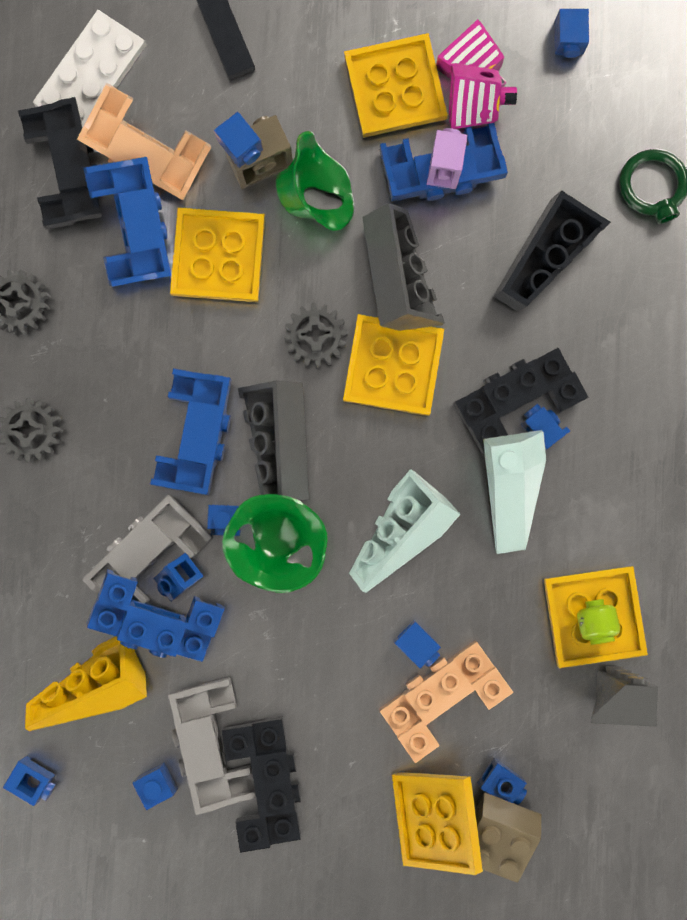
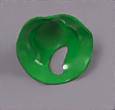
M302 132L296 141L294 160L288 168L279 172L276 177V190L279 200L285 210L291 215L314 219L332 231L343 229L350 222L354 214V199L350 178L344 167L320 147L313 132ZM310 187L317 188L339 196L343 204L337 209H317L306 203L304 193Z
M277 494L257 495L244 501L236 509L226 526L222 541L226 561L238 578L257 588L275 593L292 592L311 583L323 567L328 543L325 525L312 509L297 499ZM245 524L251 526L255 543L254 550L245 543L234 540L236 532ZM305 546L311 548L313 559L310 567L299 563L287 562V559Z

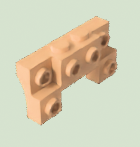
M106 83L77 140L107 156L109 163L147 157L152 183L183 200L209 153L211 145L185 130L175 150L171 149L123 120L133 98Z
M475 640L447 661L444 657L430 666L432 670L423 678L417 675L406 683L408 689L379 709L415 763L440 746L426 725L470 693L476 691L489 710L514 693Z

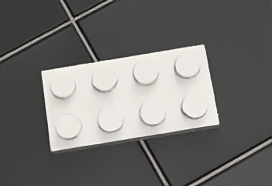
M97 10L36 96L33 104L39 107L61 99L76 97L82 127H84L106 83L115 88L119 86L147 46L145 40L100 10Z

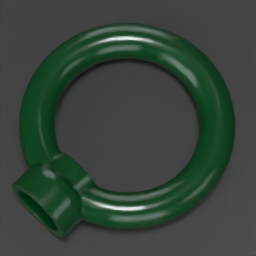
M648 149L638 152L625 163L621 170L619 178L621 195L625 202L635 211L655 216L658 224L667 223L680 215L678 207L687 196V169L677 156L668 151ZM647 161H660L667 164L673 169L677 177L678 185L675 194L671 198L663 199L656 204L642 201L635 195L631 187V177L634 170L640 164Z

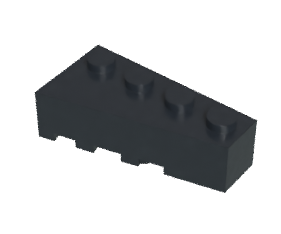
M561 190L549 201L495 292L494 297L516 311L527 307L611 222Z

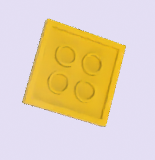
M429 33L344 51L363 138L447 120L448 114Z
M178 208L170 294L180 297L258 302L265 214Z
M358 314L343 402L430 416L444 329L425 327L398 331L380 326L378 317Z
M634 566L543 579L558 668L648 655ZM603 599L604 605L616 607L620 633L614 636L615 641L591 645L590 640H584L581 637L577 613L581 609L586 608L585 602Z
M405 772L393 774L392 781L403 866L477 875L483 872L471 777Z

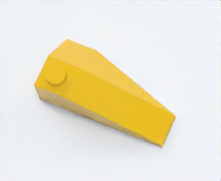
M116 636L99 644L92 650L93 656L82 665L77 662L70 668L72 672L60 683H51L26 704L25 729L32 731L120 710L146 698V673L135 650L121 645V641L117 640Z

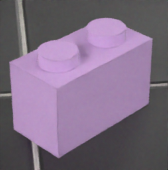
M446 128L443 131L437 130L432 149L427 185L456 189L462 172L468 135L461 134L459 130L453 128Z

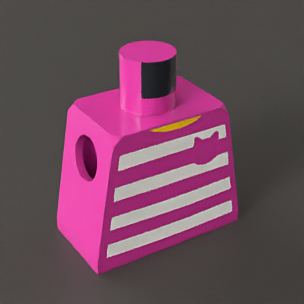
M477 19L438 55L436 67L438 71L451 79L452 63L499 71L504 61V55L483 24ZM500 76L502 87H504L507 82Z
M452 63L448 109L451 128L459 129L495 123L498 121L500 105H516L517 88L502 87L499 71Z

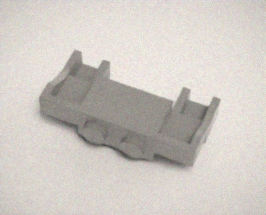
M168 495L144 519L142 516L138 517L128 527L131 532L123 540L120 537L114 540L107 547L109 553L82 580L98 595L107 569L112 570L115 575L128 579L134 577L138 580L174 543L191 559L214 537L171 495ZM136 586L132 600L147 604L150 599Z
M228 677L203 683L200 686L171 692L168 697L176 729L172 730L175 747H180L183 759H179L180 772L183 778L187 777L195 815L255 799L256 792L251 765L227 770L215 719V713L232 710L237 707L231 678Z

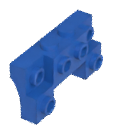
M489 123L486 127L476 129L465 127L464 134L468 136L462 172L456 189L427 185L432 153L415 156L413 159L409 138L403 139L402 144L389 147L386 146V143H381L379 150L392 202L419 196V199L427 198V200L433 201L441 199L445 196L444 194L456 192L457 195L467 194L473 191L477 184L506 178L508 171L500 148L495 123Z
M147 157L83 168L90 198L113 194L126 252L103 257L109 286L114 287L172 276L164 241L168 239L165 223L160 222L158 210L162 209L161 199L158 192L154 193Z
M173 368L172 375L174 379L171 392H168V398L189 404L178 459L156 455L155 461L157 464L154 479H151L150 484L209 495L214 468L217 465V461L222 462L225 444H221L223 432L227 433L230 426L231 415H226V407L232 380L230 377Z
M107 569L99 594L89 615L87 628L116 636L117 640L121 641L120 644L127 648L138 649L139 646L149 649V652L157 657L166 658L167 655L176 657L177 654L203 662L212 637H215L224 612V607L221 604L216 603V605L202 602L200 598L194 596L185 618V615L132 600L138 583L137 578L131 577L128 579L115 575L112 570Z

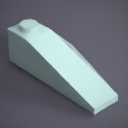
M542 430L483 439L495 550L497 554L526 550L546 463L544 432Z
M412 469L406 473L391 491L387 499L390 501V504L384 516H378L375 525L378 527L372 539L364 543L349 572L360 589L365 593L439 539L460 516V513L440 492Z

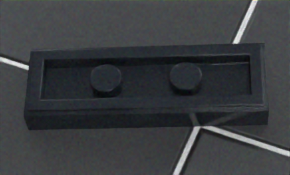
M197 0L228 79L232 80L254 71L255 65L228 0Z

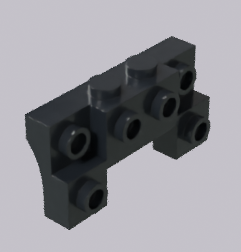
M76 97L61 99L44 106L18 110L26 144L42 141L49 142L60 193L37 197L45 230L73 225L76 221L102 217L98 197L90 198L83 168L96 166L97 164H91L89 153H93L94 149L77 140L83 127Z
M559 348L526 363L525 359H522L509 366L511 372L500 376L499 372L483 380L484 386L453 403L482 454L485 453L483 439L508 435L500 418L549 393L559 413L589 398L575 371L572 372Z
M283 716L243 725L224 727L222 729L226 761L250 757L259 812L257 815L236 819L240 853L267 849L273 844L301 840L296 804L301 802L299 784H293L292 772H297L294 754H289Z

